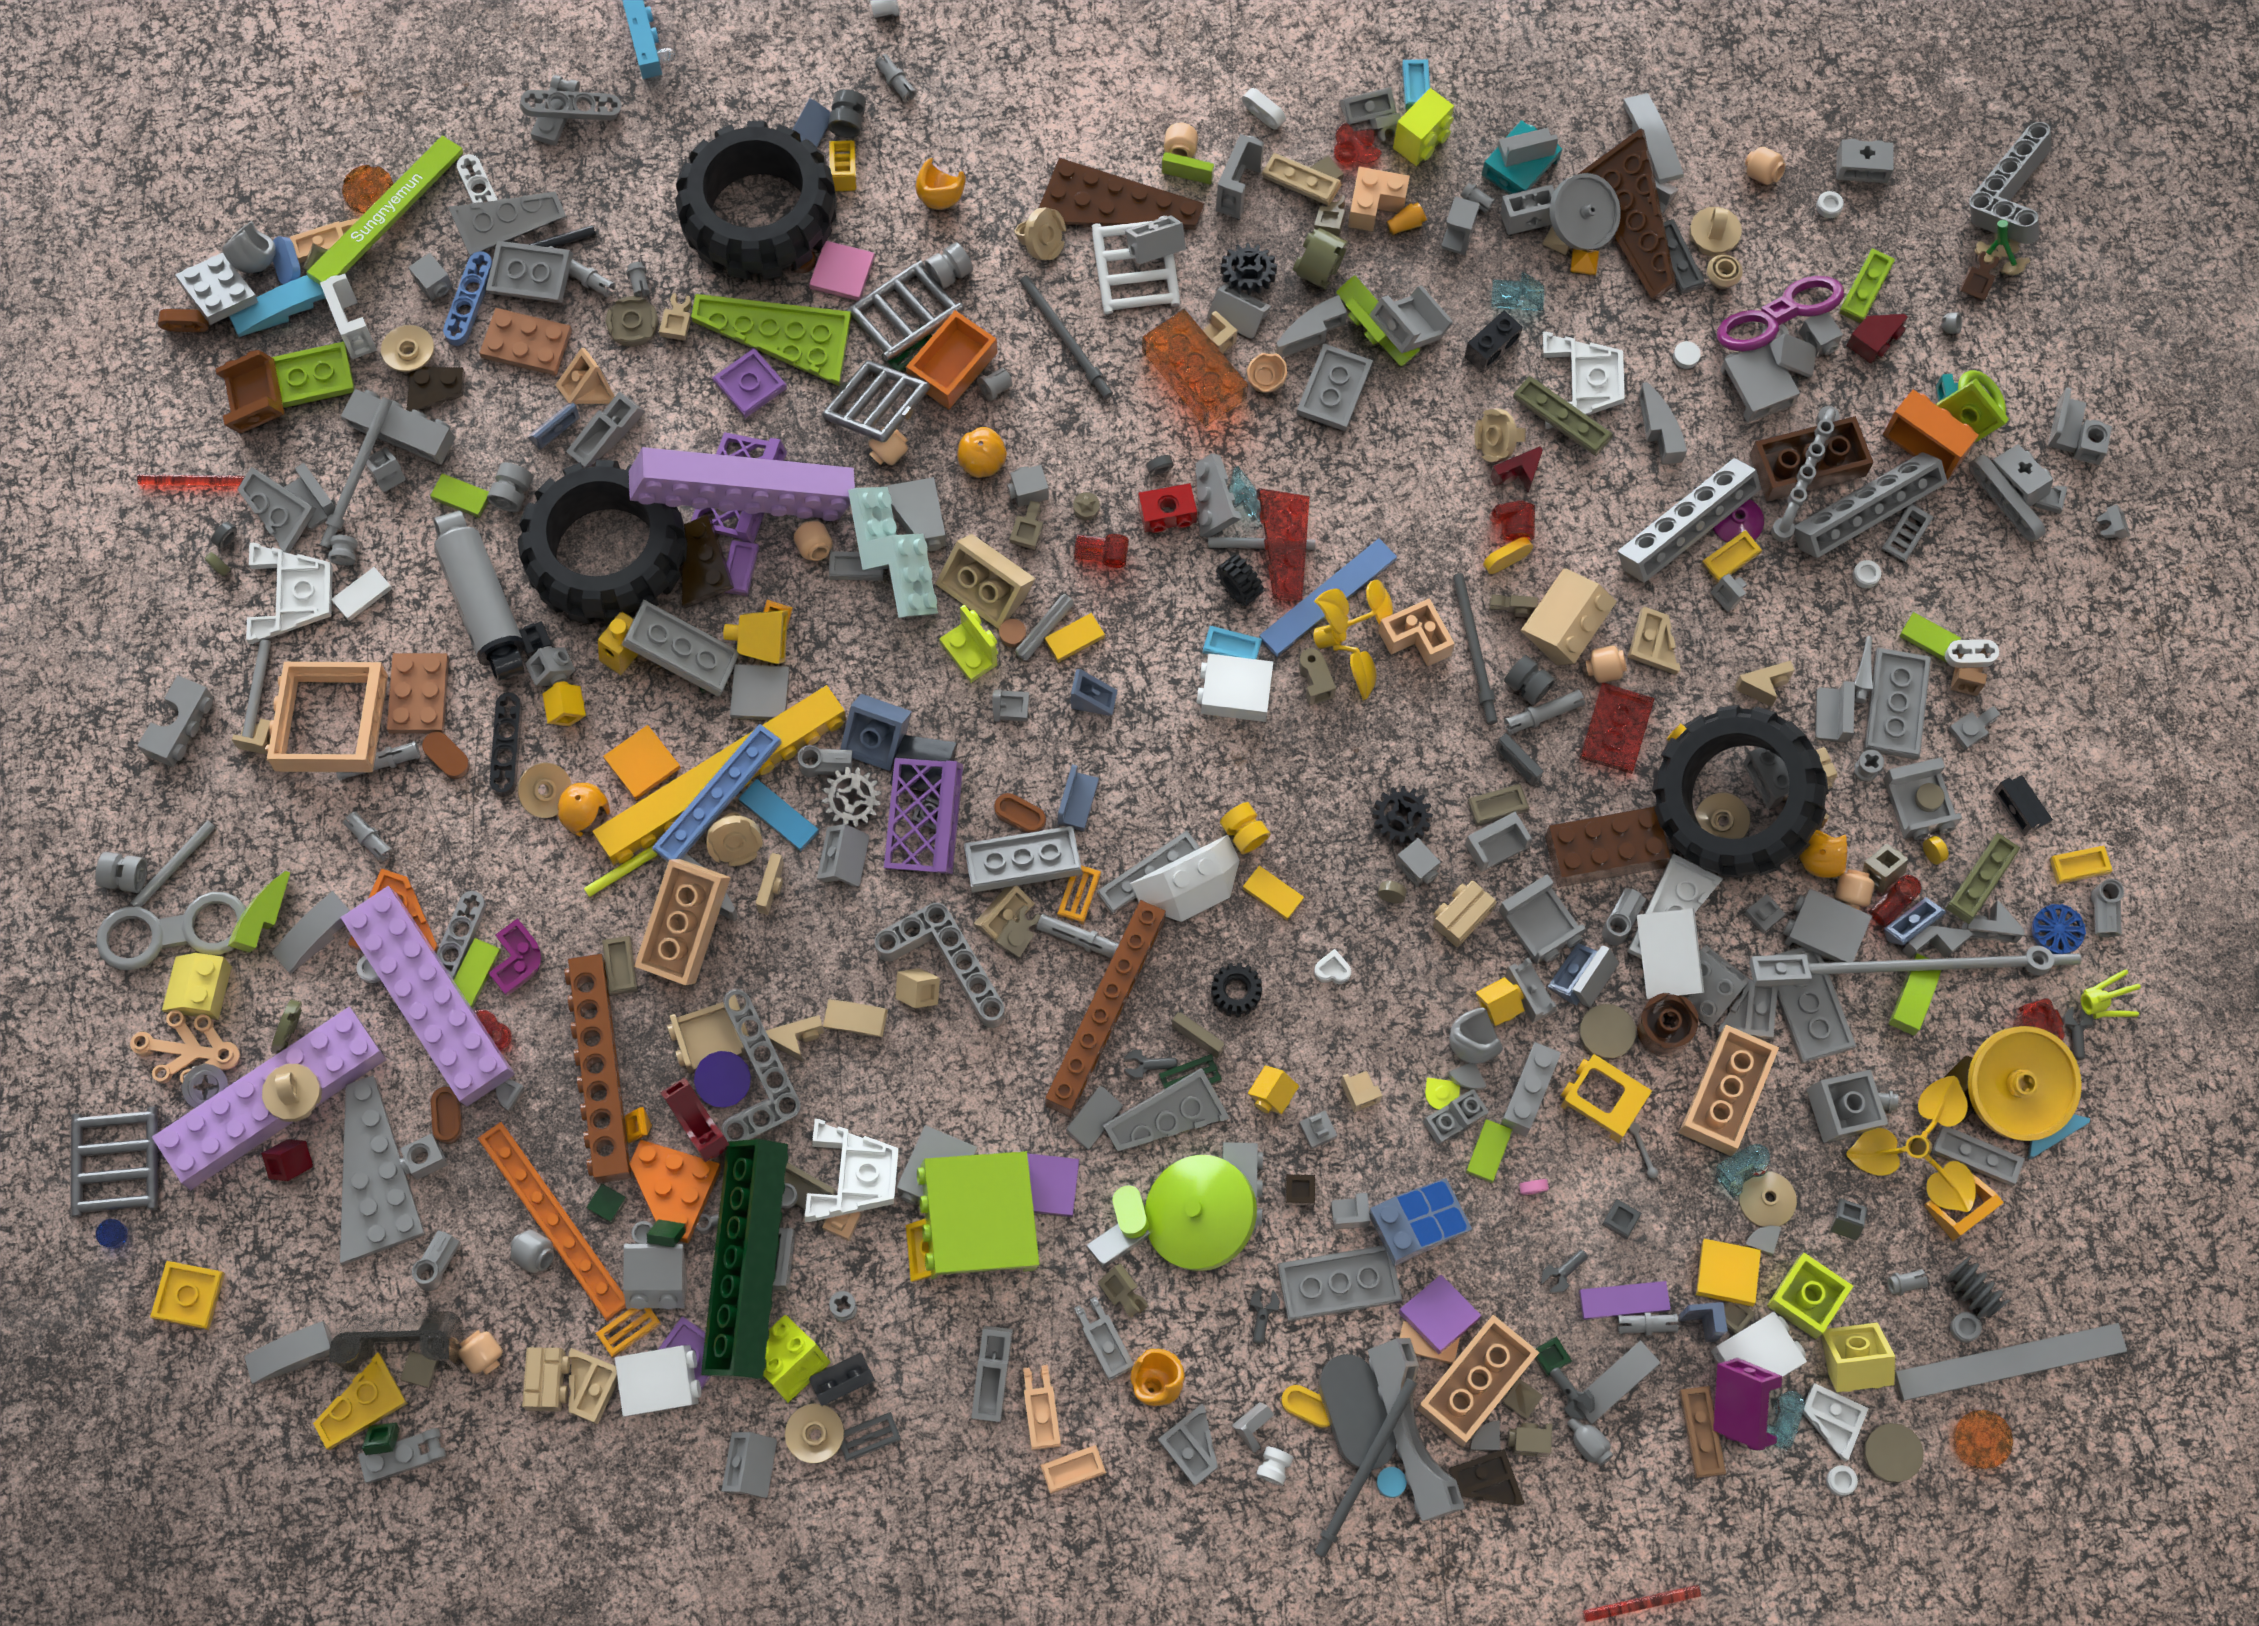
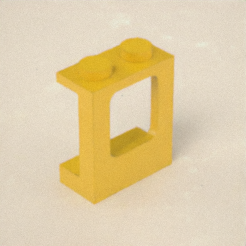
M1593 1054L1589 1061L1583 1059L1575 1072L1579 1075L1575 1084L1569 1081L1560 1096L1565 1099L1560 1107L1566 1109L1567 1106L1571 1107L1611 1133L1609 1138L1619 1143L1652 1090ZM1590 1070H1597L1621 1085L1624 1089L1623 1095L1610 1113L1600 1110L1581 1098L1577 1093Z

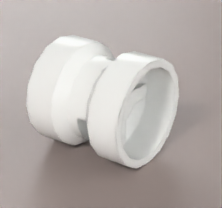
M1266 1446L1263 1454L1266 1461L1259 1466L1256 1476L1270 1483L1283 1486L1286 1479L1285 1468L1290 1467L1293 1456L1282 1450Z

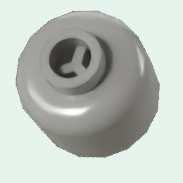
M528 1230L513 1238L510 1256L512 1261L528 1272L536 1273L547 1269L554 1259V1247L548 1238L537 1231Z

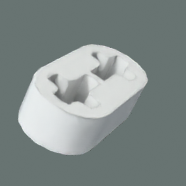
M1251 88L1242 96L1244 106L1268 127L1275 130L1285 122L1286 116L1282 109L1257 89Z
M1986 639L1957 640L1952 642L1945 652L1946 662L1956 668L1988 667L1999 656V648L1996 643ZM1983 648L1986 650V653H1991L1988 658H1985V655L1980 653ZM1956 649L1959 650L1960 654H1964L1961 659H1958L1957 654H1953Z

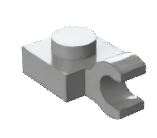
M1994 706L1986 710L1978 718L1971 712L1952 724L1948 730L1962 748L1967 750L1989 734L1985 727L1995 722L2001 714Z

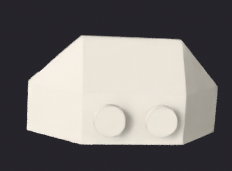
M1226 835L1131 882L1130 885L1138 902L1142 900L1166 911V917L1182 922L1230 898L1240 860L1229 835Z

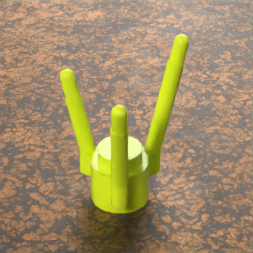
M2125 969L2100 984L2085 989L2081 995L2082 1008L2086 1014H2093L2094 1019L2101 1017H2138L2139 1012L2106 1010L2111 1006V998L2141 988V985L2135 984L2109 993L2102 991L2105 987L2127 975L2129 972Z

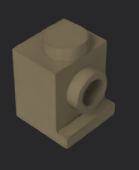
M1886 844L1864 862L1863 872L1870 874L1869 878L1875 883L1874 888L1884 894L1890 885L1906 873L1908 859L1902 852Z
M1521 1423V1427L1509 1429L1508 1446L1512 1447V1455L1548 1457L1552 1449V1424L1546 1423L1542 1429H1539L1538 1424Z

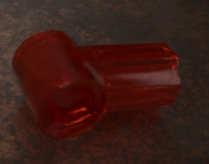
M1077 534L1074 559L1098 561L1107 567L1123 568L1126 566L1129 539L1120 534H1109L1106 537Z
M1905 875L1899 878L1868 911L1872 919L1883 927L1891 924L1918 897L1921 892L1920 881L1912 875ZM1900 885L1908 886L1911 889L1912 895H1904L1900 890Z

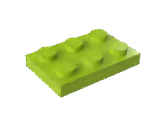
M344 341L272 357L275 361L283 408L353 393L355 390L348 351Z

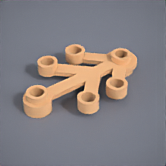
M178 1010L169 1012L166 1021L173 1029H176L184 1043L157 1040L147 1032L136 1033L130 1041L131 1049L142 1057L149 1056L154 1051L181 1055L166 1066L161 1064L153 1069V1078L161 1084L170 1081L174 1074L198 1058L208 1059L205 1064L214 1065L221 1070L232 1069L240 1059V1051L237 1046L231 1042H223L213 1027L212 1019L205 1014L195 1018L194 1026L200 1033L205 1034L213 1048L203 1047L199 1044L187 1026L185 1016ZM175 1016H180V1021L172 1024V1019ZM208 1020L206 1027H199L201 1021ZM140 1039H146V1042L143 1046H137V1042ZM229 1051V1056L226 1059H220L222 1052ZM186 1069L181 1073L180 1081L182 1083L184 1080V1075L187 1074L191 1069ZM161 1070H166L165 1077L158 1078V1073Z

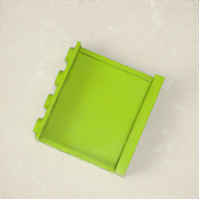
M1027 1151L924 1158L920 1165L921 1167L917 1168V1183L923 1186V1196H920L919 1205L921 1214L925 1213L926 1224L922 1226L923 1241L928 1242L929 1253L925 1254V1266L927 1271H931L932 1279H936L938 1275L1022 1268L1023 1272H1030L1038 1268L1040 1264Z

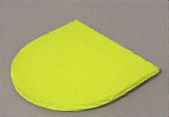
M1427 1077L1425 1096L1433 1108L1440 1110L1459 1097L1460 1085H1456L1453 1081Z

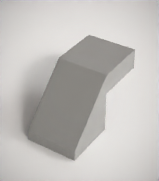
M1928 926L1905 946L1903 952L1911 958L1931 942L1942 956L1947 958L1966 943L1973 934L1970 930Z

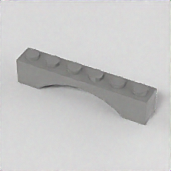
M1396 1338L1368 1349L1369 1365L1373 1373H1375L1379 1385L1378 1394L1384 1402L1388 1414L1407 1378L1415 1382L1419 1369L1410 1338ZM1412 1394L1393 1430L1397 1442L1396 1450L1403 1460L1406 1470L1405 1478L1412 1489L1415 1498L1414 1507L1417 1514L1421 1517L1422 1521L1436 1520L1465 1509L1457 1481L1433 1460L1423 1444L1414 1416Z

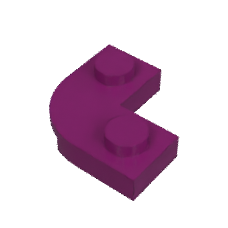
M518 918L495 934L496 938L510 954V957L489 972L491 978L507 997L533 978L541 964L540 948Z

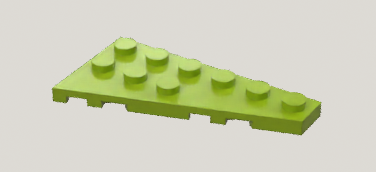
M695 294L691 315L692 322L840 386L852 317L850 311Z

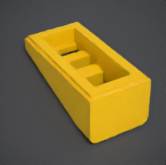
M829 141V161L835 191L856 190L855 141ZM835 152H850L849 154H835Z

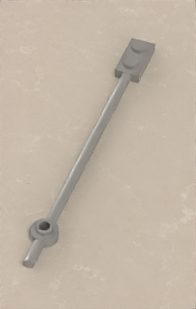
M2033 946L2024 956L1809 964L1807 954L1752 956L1749 964L1754 986L1810 984L1812 980L1811 975L2025 967L2034 975H2045L2052 966L2080 965L2081 955L2079 953L2052 954L2050 950L2043 946Z

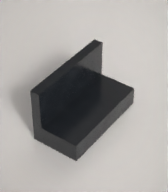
M2023 775L2013 780L2010 777L2005 779L1994 790V793L2024 837L2052 822L2053 819Z

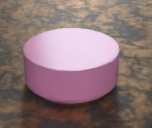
M1547 1179L1519 1184L1522 1195L1538 1194L1549 1190Z

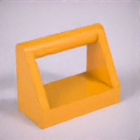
M1973 1173L1976 1193L1984 1203L1958 1223L1939 1208L1940 1206L1936 1205L1931 1199L1924 1204L1952 1241H1955L2004 1203L1997 1193Z

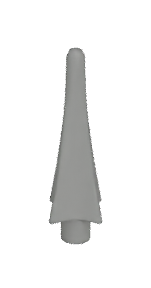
M1871 636L1866 637L1862 659L1854 681L1855 702L1865 703L1866 697H1869V692L1873 690Z

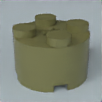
M1321 228L1315 229L1313 233L1307 235L1303 244L1306 250L1302 257L1299 256L1297 258L1293 271L1297 272V276L1327 289L1331 283L1327 279L1330 274L1336 275L1347 249L1344 247L1348 245V241Z

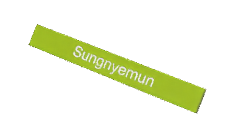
M442 135L307 271V276L321 285L320 282L326 281L329 277L345 274L463 154V148Z

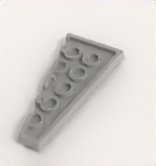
M374 1075L346 1085L340 1242L341 1265L426 1235L407 1175L399 1161L401 1156Z

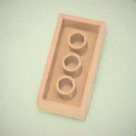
M681 859L669 860L634 967L683 985L695 984L731 877Z
M1725 1025L1719 1034L1679 1134L1732 1157L1739 1148L1779 1047L1729 1025Z
M1492 1315L1421 1402L1417 1410L1463 1448L1539 1352L1495 1315Z

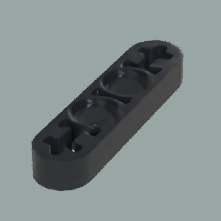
M511 692L501 694L497 698L495 705L489 781L494 793L501 797L513 794L517 786L523 708L519 697ZM508 701H512L515 705L510 708L511 718H507V711L504 707L508 704ZM507 725L514 727L515 731L512 736L507 738L500 736L502 727ZM503 751H509L513 756L510 762L503 764L498 761V755ZM500 770L505 771V777L509 782L502 789L497 784L502 781Z

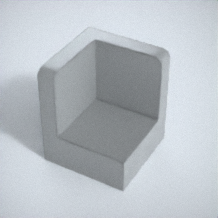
M1358 1193L1354 1199L1333 1200L1331 1202L1334 1230L1369 1226L1370 1214L1367 1193Z

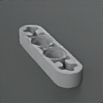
M527 90L522 94L519 106L525 115L531 117L614 120L620 113L621 101L617 96L605 93ZM529 99H533L534 103H536L535 108L530 107ZM543 99H547L545 105L546 109H543ZM553 99H560L565 107L562 110H556L551 106L550 102ZM584 100L590 104L591 108L588 111H581L576 103ZM595 101L598 102V105H597V107H599V108H598V111H594V110H595V106H596V102H595ZM606 103H610L611 107H613L612 112H609L607 107H605Z
M1980 455L1969 462V470L1973 477L2028 541L2034 542L2045 535L2046 529L2042 521L1987 456Z
M468 891L459 899L436 953L445 968L452 969L451 972L447 971L453 980L473 942L486 911V901L477 891ZM476 899L479 906L478 908L473 907L471 909L470 916L474 919L471 921L467 918L469 913L467 902L472 903ZM462 923L469 925L470 929L467 935L462 937L455 935L454 931L457 925ZM449 949H456L459 952L458 958L453 962L444 960V953Z

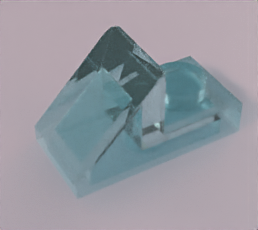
M1521 272L1519 281L1493 279L1491 307L1543 311L1544 285L1524 272Z
M1235 467L1229 492L1234 494L1236 500L1233 506L1235 508L1243 503L1247 514L1250 517L1254 516L1258 522H1261L1268 517L1269 506L1240 467Z

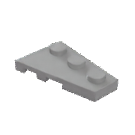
M1213 453L1198 461L1195 471L1197 477L1200 536L1206 538L1215 535L1242 519L1240 512L1234 509L1233 503L1236 500L1234 494L1228 491L1227 483L1229 479L1221 456Z
M253 467L250 468L237 489L254 513L266 525L265 528L278 541L282 551L290 553L317 508Z

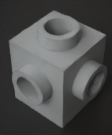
M547 646L539 648L525 663L535 686H552L557 682H567V678L575 671L565 647L552 648Z

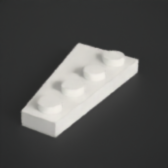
M1673 854L1644 914L1692 908L1696 912L1723 878ZM1637 929L1627 952L1642 959L1639 930Z

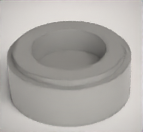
M1963 1312L1952 1319L1950 1330L1956 1340L1969 1343L1979 1337L1982 1325L1976 1315Z

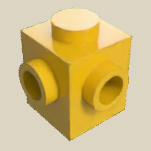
M561 681L554 683L550 689L542 693L548 724L570 727L586 716L581 686Z
M1505 977L1476 992L1480 1007L1486 1008L1490 1021L1495 1026L1512 1020L1516 1015L1525 1011L1521 1001L1524 999V995L1517 984L1513 985Z
M1265 1065L1247 1094L1256 1101L1254 1105L1259 1110L1265 1113L1273 1111L1282 1114L1299 1088V1085L1283 1070Z

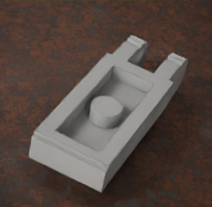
M1094 1297L1090 1299V1305L1099 1320L1090 1324L1084 1309L1080 1305L1075 1307L1074 1311L1083 1327V1333L1110 1382L1131 1371L1134 1363L1109 1315L1105 1314L1099 1301Z

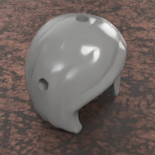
M252 221L236 232L222 248L228 262L244 273H256L265 270L273 262L276 253L273 240L259 232Z
M1477 1008L1464 1013L1451 1027L1449 1037L1451 1048L1456 1056L1471 1064L1484 1063L1499 1055L1503 1050V1046L1495 1033L1486 1008Z

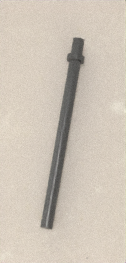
M1407 1378L1326 1530H1322L1320 1534L1322 1538L1314 1551L1318 1555L1325 1558L1332 1543L1337 1542V1534L1418 1385L1413 1380Z

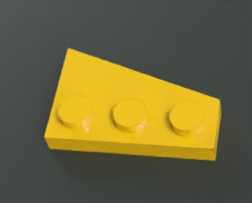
M379 1352L371 1359L370 1364L361 1373L359 1372L350 1386L340 1396H337L313 1423L327 1450L333 1449L408 1404Z

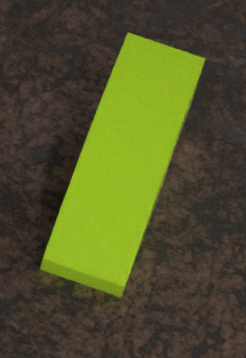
M284 871L253 898L237 922L228 946L246 952H251L256 948L261 929L268 930L276 923L290 872Z
M1916 953L1913 960L1929 958ZM1941 970L1908 971L1896 1000L1897 1004L1888 1023L1889 1025L1913 1036L1918 1033L1931 1003Z

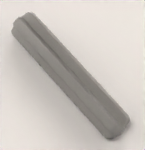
M1066 594L1061 595L1016 648V655L1026 661L1045 640V637L1052 632L1073 607L1074 601Z

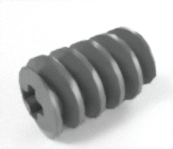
M1970 1255L1949 1272L1945 1281L1947 1283L1957 1281L1953 1289L1954 1292L1965 1291L1961 1300H1973L1969 1309H1981L1977 1316L1979 1320L1986 1317L1990 1318L2004 1307L2010 1299L2000 1301L2003 1291L1992 1292L1995 1282L1992 1280L1984 1283L1987 1272L1984 1271L1976 1274L1980 1265L1978 1262L1969 1265L1968 1262L1972 1257Z

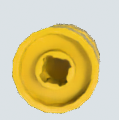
M1244 802L1234 807L1220 820V824L1229 836H1234L1233 843L1241 854H1247L1255 850L1271 836L1263 821L1256 820L1258 814L1249 802Z

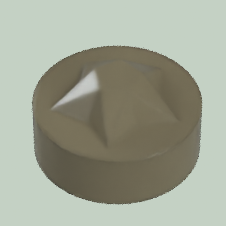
M1080 493L1074 499L1073 511L1082 520L1094 519L1099 514L1100 501L1093 493Z

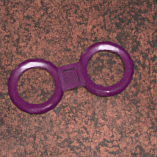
M1811 276L1797 280L1786 288L1782 297L1761 307L1762 311H1741L1726 318L1717 329V340L1723 347L1732 351L1744 352L1764 347L1775 339L1779 332V325L1796 316H1818L1830 312L1839 306L1844 298V287L1838 280L1829 276ZM1821 287L1833 292L1830 298L1818 304L1803 305L1793 300L1798 293L1808 288ZM1745 322H1760L1768 327L1764 333L1752 339L1740 340L1728 335L1732 328Z

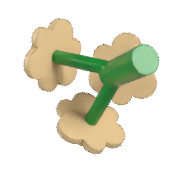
M1999 220L1993 244L1987 245L1979 241L1976 244L1975 253L1979 255L1981 251L1987 252L1984 257L1986 264H1990L1994 256L1999 257V261L2002 257L2008 256L2010 262L2004 264L2000 271L2002 274L2017 275L2025 270L2026 264L2030 262V258L2020 257L2015 260L2013 253L2019 251V244L2021 243L2008 238V221Z

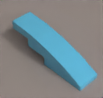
M305 275L256 297L258 303L230 315L229 318L238 337L289 322V315L314 308L313 302L325 299L326 297L321 285Z

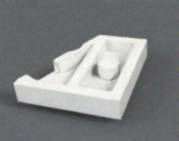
M1814 1383L1811 1385L1801 1412L1842 1460L1847 1461L1869 1408Z

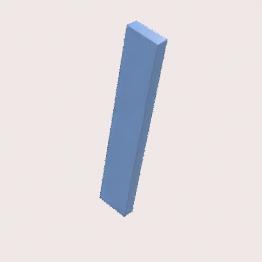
M1380 538L1377 539L1261 633L1259 638L1262 639L1264 645L1276 657L1280 656L1326 618L1321 608L1314 602L1319 595L1327 590L1337 588L1345 594L1348 600L1397 560V556Z
M759 724L652 847L653 851L667 862L671 859H682L782 743L781 739Z

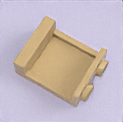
M733 995L729 999V1007L733 1010H739L737 998ZM723 1002L680 1017H676L675 1014L670 1015L672 1024L667 1025L672 1041L678 1040L680 1050L675 1051L680 1067L686 1066L689 1074L695 1072L702 1059L717 1051L732 1052L740 1057L747 1055L724 1008ZM744 1022L741 1027L742 1033L749 1036Z

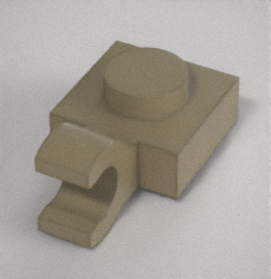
M1030 501L1026 516L1017 515L1010 536L1011 544L1036 550L1043 529V522L1038 521L1041 513V503Z
M1122 1264L1113 1267L1097 1282L1113 1305L1121 1303L1131 1318L1148 1307L1145 1299L1133 1292L1138 1286Z

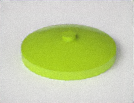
M1211 1155L1189 1156L1170 1165L1152 1185L1145 1204L1149 1221L1148 1231L1150 1232L1148 1238L1155 1250L1165 1260L1175 1266L1191 1271L1212 1270L1234 1259L1250 1240L1257 1218L1256 1197L1249 1180L1233 1164Z

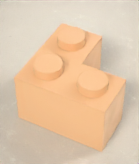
M1359 167L1348 227L1373 231L1377 209L1396 213L1404 209L1410 176Z
M1430 598L1382 619L1380 623L1379 634L1391 655L1415 644L1427 667L1452 655L1455 643Z

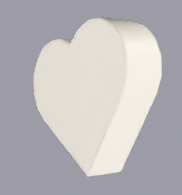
M1334 949L1316 964L1314 975L1318 981L1323 983L1333 981L1336 984H1344L1350 979L1351 968L1337 950Z

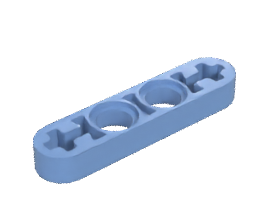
M475 252L467 262L443 327L447 342L453 346L463 345L470 336L486 292L492 266V260L488 253ZM482 261H485L486 266H485V265H482V266L480 267V270H479L480 276H479V275H477V274H478V268H477L476 264H477V265H480V264L482 263ZM472 282L480 285L479 289L475 292H468L466 290L467 285ZM462 305L472 307L471 311L466 315H461L457 312ZM457 321H458V322H460L459 328H460L461 333H456L455 336H452V333H451V332H456V330H457V328H458V323H457Z

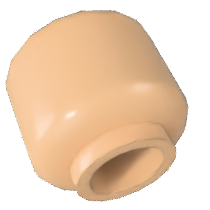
M1186 123L1171 125L1165 134L1164 151L1192 158L1196 153L1198 134L1195 128Z
M1760 147L1755 152H1750L1745 161L1748 176L1765 185L1779 181L1786 167L1785 163H1783V156L1766 147Z
M897 429L886 442H880L871 438L869 440V447L873 451L869 455L880 465L883 462L888 465H894L907 452L908 446L906 442L908 440Z
M819 521L804 522L794 533V542L801 556L807 560H822L828 556L833 547V541L825 525Z
M1614 645L1593 649L1590 654L1591 660H1586L1588 675L1594 676L1598 683L1620 680L1623 677V672L1627 671L1623 650L1619 651Z
M1848 869L1847 873L1839 876L1835 893L1836 900L1858 910L1860 907L1869 906L1875 886L1874 881L1869 878L1870 874Z
M477 1330L459 1344L462 1348L459 1350L458 1355L472 1374H478L483 1371L487 1375L500 1365L497 1359L502 1356L503 1350L490 1332L485 1331L481 1333Z

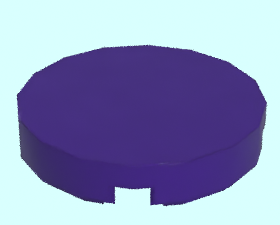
M717 1051L707 1055L700 1061L695 1070L694 1084L698 1095L704 1102L714 1107L726 1108L736 1105L745 1098L750 1088L751 1074L748 1065L740 1056L728 1051Z

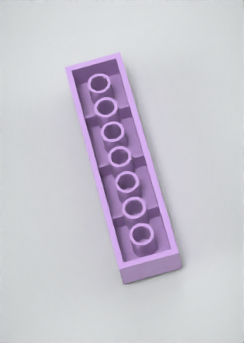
M642 447L629 469L630 501H639L641 504L663 503L669 507L685 505L692 506L695 509L718 508L723 512L740 510L748 514L762 512L771 513L773 516L795 515L801 519L811 517L823 518L825 521L840 519L850 505L848 490L855 488L854 468L646 447Z
M387 886L340 917L461 1103L468 1107L515 1075L415 920L392 888Z
M349 1006L152 1136L180 1182L189 1190H192L292 1123L273 1116L265 1107L262 1099L263 1084L267 1076L276 1068L285 1064H300L308 1067L320 1081L322 1096L319 1104L345 1088L347 1084L354 1082L387 1059Z

